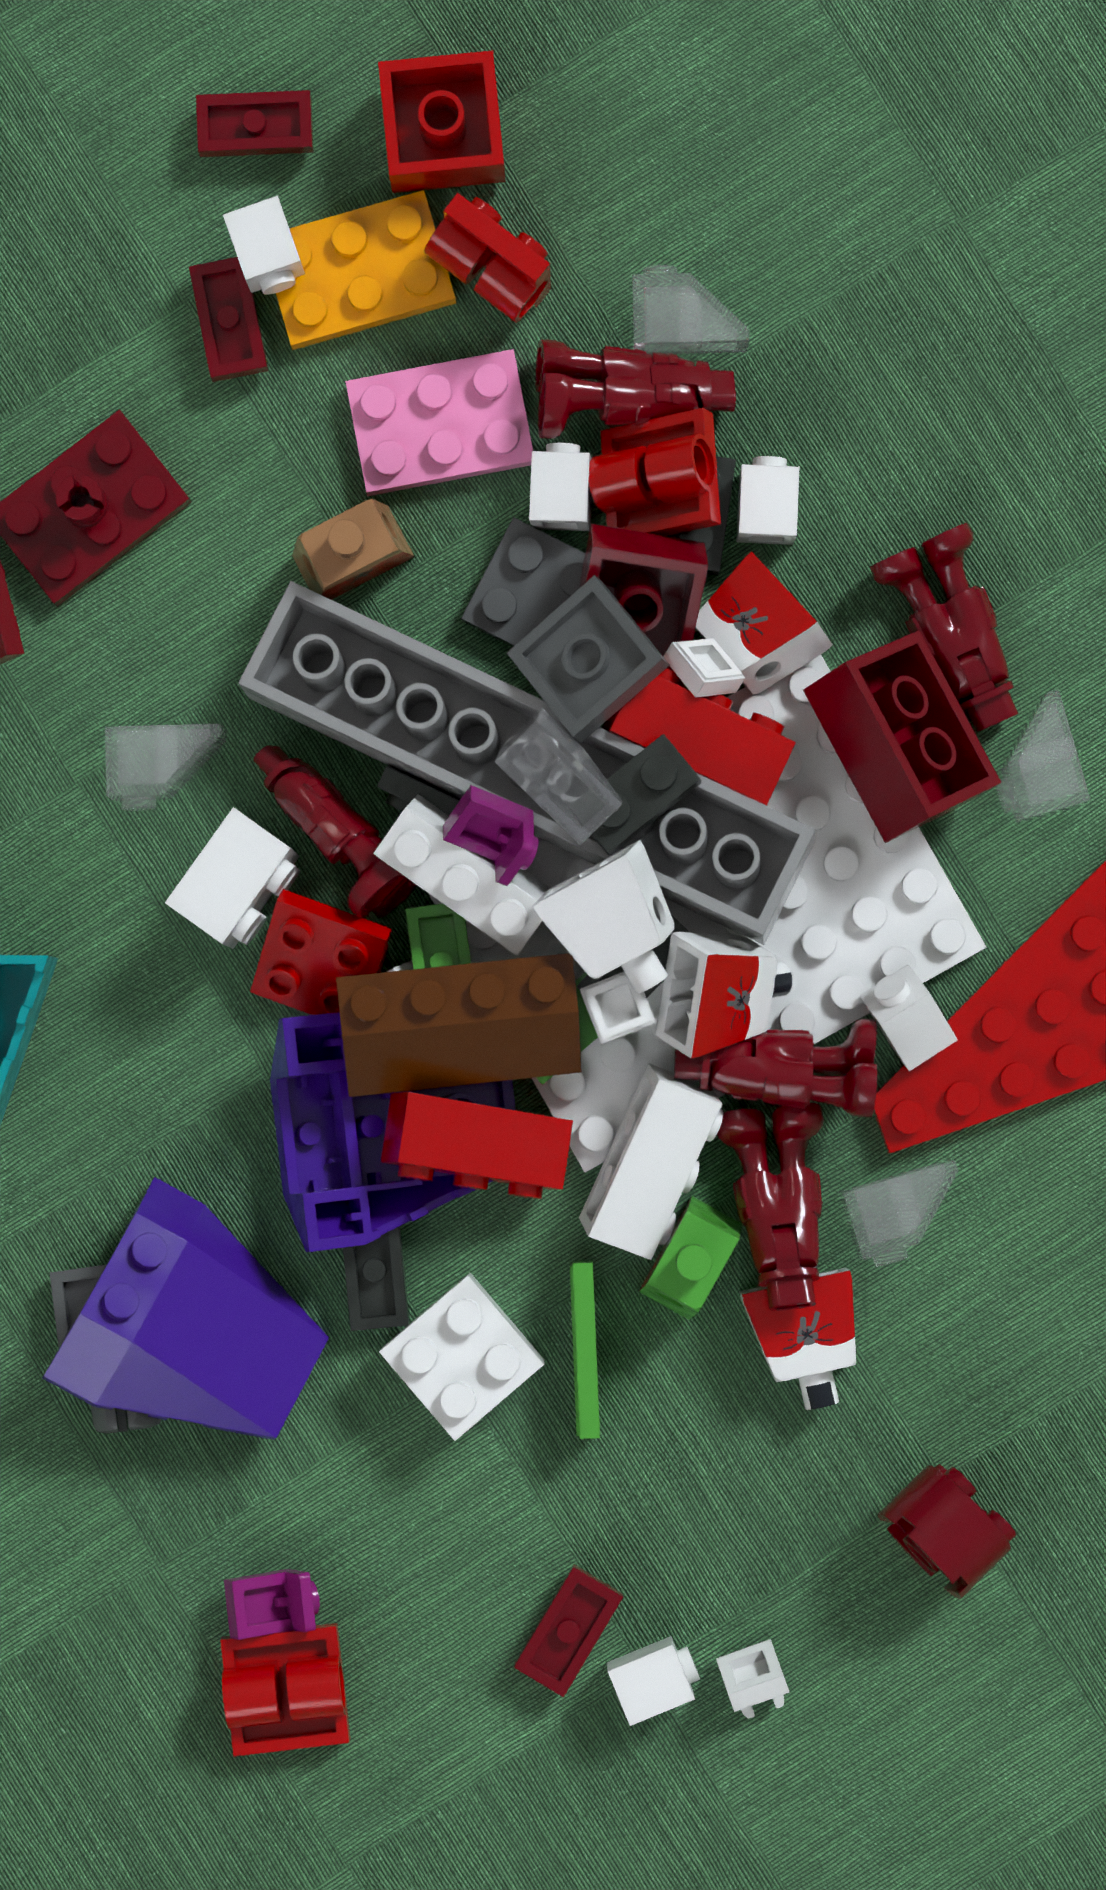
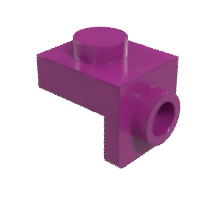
M472 785L469 786L443 824V840L494 860L495 882L504 886L510 884L520 869H528L537 853L539 841L534 836L533 810Z
M283 1569L224 1580L230 1638L241 1640L290 1630L308 1632L316 1629L315 1615L319 1612L320 1600L317 1587L311 1580L309 1572Z

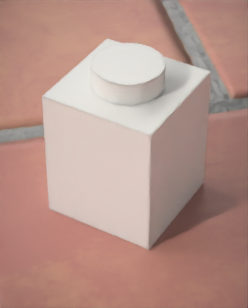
M278 196L223 214L251 293L261 289L265 295L284 291L295 285L296 277L305 274Z
M549 443L546 445V452L532 451L529 521L532 527L538 530L590 531L592 495L588 481L589 465L592 458L590 453L580 452V445Z
M775 456L754 457L752 465L742 464L739 473L736 542L794 544L797 536L800 467L787 466V459Z
M908 964L894 974L885 976L874 987L860 995L870 1014L876 1019V1023L888 1043L909 1071L958 1040L933 997Z
M671 1636L607 1662L609 1676L630 1726L695 1700L691 1683L700 1680L698 1671L688 1647L677 1650Z

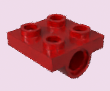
M457 192L443 210L444 219L427 242L424 253L464 284L470 283L485 267L486 269L480 276L474 291L517 323L528 313L533 305L538 307L551 290L550 263L545 260L548 252L540 243L526 233L521 232L516 238L499 224L502 220L501 215L482 199L475 197L469 202Z
M698 408L650 419L648 422L639 425L633 423L600 431L602 455L594 456L590 460L588 482L595 504L602 512L606 513L607 527L668 536L721 525L712 412L705 408Z
M283 889L275 904L250 992L311 1015L340 1013L336 977L381 973L388 952L389 944L387 943L392 929Z
M337 1623L316 1625L314 1631L300 1632L290 1630L241 1640L232 1639L230 1636H222L220 1640L223 1660L222 1694L226 1723L231 1731L233 1757L350 1742L351 1737Z

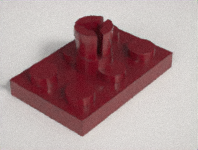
M119 409L0 501V535L51 601L58 607L192 503V501Z

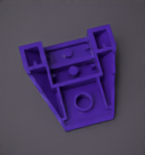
M339 1012L279 1019L270 1085L283 1196L306 1252L366 1245L380 1238L381 1235L409 1221H414L455 1198H460L476 1190L454 1186V1174L434 1171L433 1181L410 1179L398 1176L399 1165L381 1162L391 1093L349 1097ZM512 1080L403 1091L516 1110Z
M154 1177L126 1226V1231L42 1379L93 1407L109 1410L117 1408L148 1414V1417L163 1420L171 1418L203 1424L202 1427L275 1440L329 1337L205 1204Z

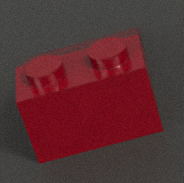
M591 524L579 588L595 575L605 584L657 650L664 656L672 642L689 641L694 638L708 570L705 542ZM680 679L678 685L684 687V683Z

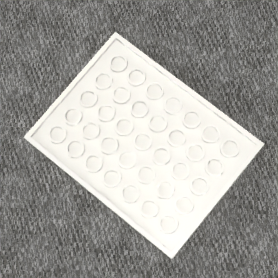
M821 654L761 693L752 694L745 687L727 697L733 701L730 708L731 711L749 720L753 712L769 717L785 726L781 734L782 736L796 742L767 807L816 829L815 843L765 945L754 940L752 941L775 954L777 961L785 963L792 975V988L790 992L785 996L772 998L768 1025L763 1032L778 1029L779 1031L806 1030L809 1031V1034L813 1035L814 1044L869 1014L870 1012L860 995L874 987L885 976L894 974L908 964L920 981L924 983L986 948L985 943L920 828L918 827L887 843L883 841L803 692V689L831 672ZM537 837L539 841L537 853L526 871L552 888L594 864ZM430 895L435 905L443 904L438 899ZM665 898L671 915L689 932L741 935ZM465 919L471 963L569 953L543 921L518 956H516ZM573 958L574 974L576 980L583 973H585V971ZM663 983L647 998L656 1024L602 1045L597 1038L581 1052V1073L553 1075L543 1085L536 1077L532 1078L553 1117L573 1120L569 1146L584 1172L605 1161L648 1063L674 1073L675 1048L656 1036ZM713 1088L718 1098L725 1094Z

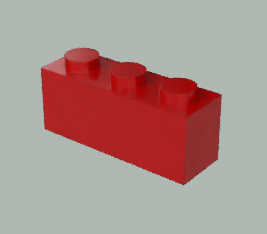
M668 668L612 715L602 727L643 748H646L664 734L696 773L767 806L796 744L795 741L781 735L785 726L779 722L753 712L749 720L731 711L730 708L733 701L723 695L695 698L690 690L678 685L680 678L674 671Z
M412 1092L391 1093L381 1162L399 1165L398 1176L404 1178L433 1181V1174L436 1171L454 1174V1186L487 1190L490 1180L508 1183L507 1194L542 1199L543 1189L563 1190L573 1120Z

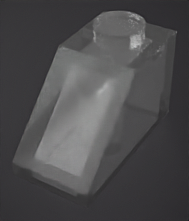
M653 265L643 268V274H632L633 349L646 351V354H652L653 352L665 354L747 352L749 328L691 273H677V267L671 265Z
M1059 689L1047 692L1039 699L1001 768L1003 779H1000L1002 783L996 786L998 797L1004 813H1014L1016 824L1082 806L1091 801Z
M543 708L500 749L495 763L579 845L585 842L623 804L622 799L585 749Z
M221 724L105 727L106 796L113 801H121L122 810H155L156 800L171 799L226 742V729Z
M944 1160L839 1191L859 1259L873 1258L875 1267L908 1258L906 1248L920 1243L958 1173L955 1160Z

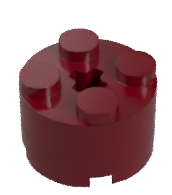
M940 1464L935 1467L927 1465L878 1513V1517L881 1521L892 1523L887 1528L888 1532L929 1576L932 1577L940 1570L950 1581L944 1589L954 1597L962 1599L1011 1550L1009 1542L1017 1534L1000 1514L993 1509L987 1513L971 1499L977 1490L956 1468L951 1467L947 1470Z

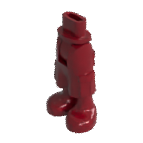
M541 339L538 343L535 386L536 391L540 392L538 407L539 438L555 439L560 436L570 415L582 410L599 409L600 420L605 425H639L648 422L650 419L698 408H705L710 412H734L736 390L734 372L710 370L708 362L697 360L695 366L694 362L677 357L676 354L653 352L652 354H646V351L605 346L604 349H601L600 355L571 349L563 342L557 340ZM582 379H597V382Z
M964 523L920 544L947 597L945 603L940 604L936 602L928 586L922 562L915 547L906 549L870 566V570L878 584L894 586L904 595L914 611V614L910 615L909 620L905 622L910 634L920 630L957 701H959V705L962 710H967L976 732H979L1019 713L1008 691L1014 688L1012 681L1005 680L1009 678V672L995 630L997 627L996 614L992 609L985 588L977 586L970 588L963 568V555L973 542V532L968 523Z
M267 745L254 756L253 761L267 775L263 785L269 792L274 793L277 803L290 820L310 837L331 864H335L340 860L343 864L352 862L356 867L358 880L351 888L347 902L348 907L357 917H364L372 911L378 918L384 917L400 906L411 895L417 885L373 854L383 840L378 837L379 830L344 800V796L331 780L324 778L302 759L289 758L279 746Z
M876 1019L857 1020L852 1025L847 1039L841 1045L833 1047H813V1035L809 1034V1031L806 1030L779 1031L778 1029H773L692 1059L675 1048L674 1079L699 1081L700 1089L712 1091L714 1088L727 1095H732V1098L736 1099L742 1098L754 1101L763 1099V1102L801 1109H805L806 1106L810 1105V1100L840 1107L853 1116L872 1117L877 1090V1064H874L877 1036Z
M810 1103L805 1109L782 1106L772 1113V1129L778 1149L781 1172L778 1175L771 1174L768 1168L766 1154L767 1130L764 1113L757 1109H737L724 1112L717 1136L724 1144L735 1150L741 1161L744 1175L733 1183L738 1210L737 1214L741 1224L746 1227L753 1262L756 1270L761 1274L758 1276L759 1286L767 1288L769 1310L782 1311L812 1307L816 1305L813 1282L820 1279L819 1270L816 1267L819 1259L818 1218L821 1216L823 1202L821 1198L820 1176L815 1171L805 1167V1156L809 1140L823 1126L824 1116L822 1107L816 1103Z

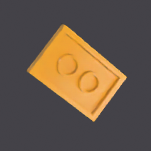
M424 190L289 228L305 272L304 275L295 278V285L276 293L292 350L456 304L448 271L424 253L427 242L436 230Z

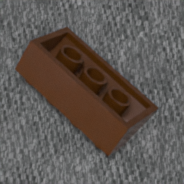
M570 953L336 977L349 1097L582 1072L578 1001L573 956Z

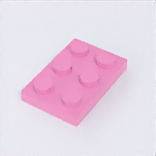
M514 349L345 381L367 496L531 465L533 447Z

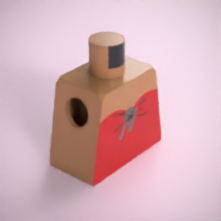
M374 499L366 500L302 533L297 537L292 553L309 589L330 600L414 558L389 506Z

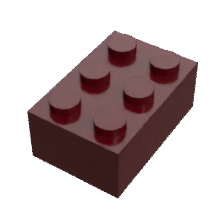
M920 630L846 661L803 689L885 843L959 808L1002 783Z

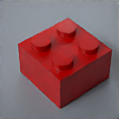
M493 50L378 62L388 170L392 193L506 182Z

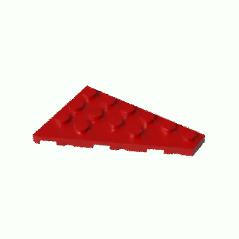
M1106 860L946 1020L958 1040L911 1071L903 1065L876 1091L874 1114L888 1153L902 1150L1106 1080Z

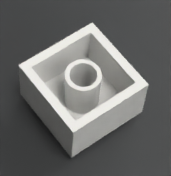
M233 807L168 897L165 904L225 946L234 949L239 941L248 945L267 918L260 911L273 893L279 897L283 889L288 891L300 873V870L294 865L299 855L292 848Z
M470 1272L379 1351L454 1441L539 1370L545 1361Z

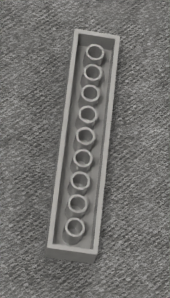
M290 581L238 682L249 699L455 798L461 799L469 786L472 785L533 810L535 836L593 864L609 856L572 812L571 807L645 749L601 727L580 743L572 737L544 700L293 581ZM697 773L701 778L700 785L616 852L641 840L664 898L765 945L815 843L816 829Z

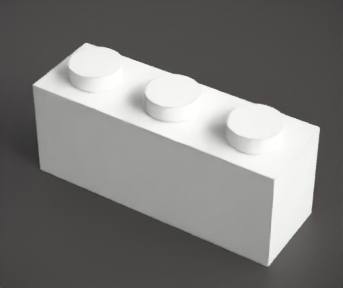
M417 794L402 811L373 854L518 956L542 922L532 905L551 888L522 869L517 872L508 886L495 882V861L444 841L443 824L449 815Z
M648 1063L579 1216L588 1237L652 1260L658 1244L665 1245L675 1226L676 1214L673 1211L682 1192L685 1194L690 1192L699 1173V1162L697 1159L705 1141L711 1142L716 1137L722 1123L723 1110L720 1109L722 1102L713 1090L700 1089L699 1082L694 1080L674 1079L673 1072Z

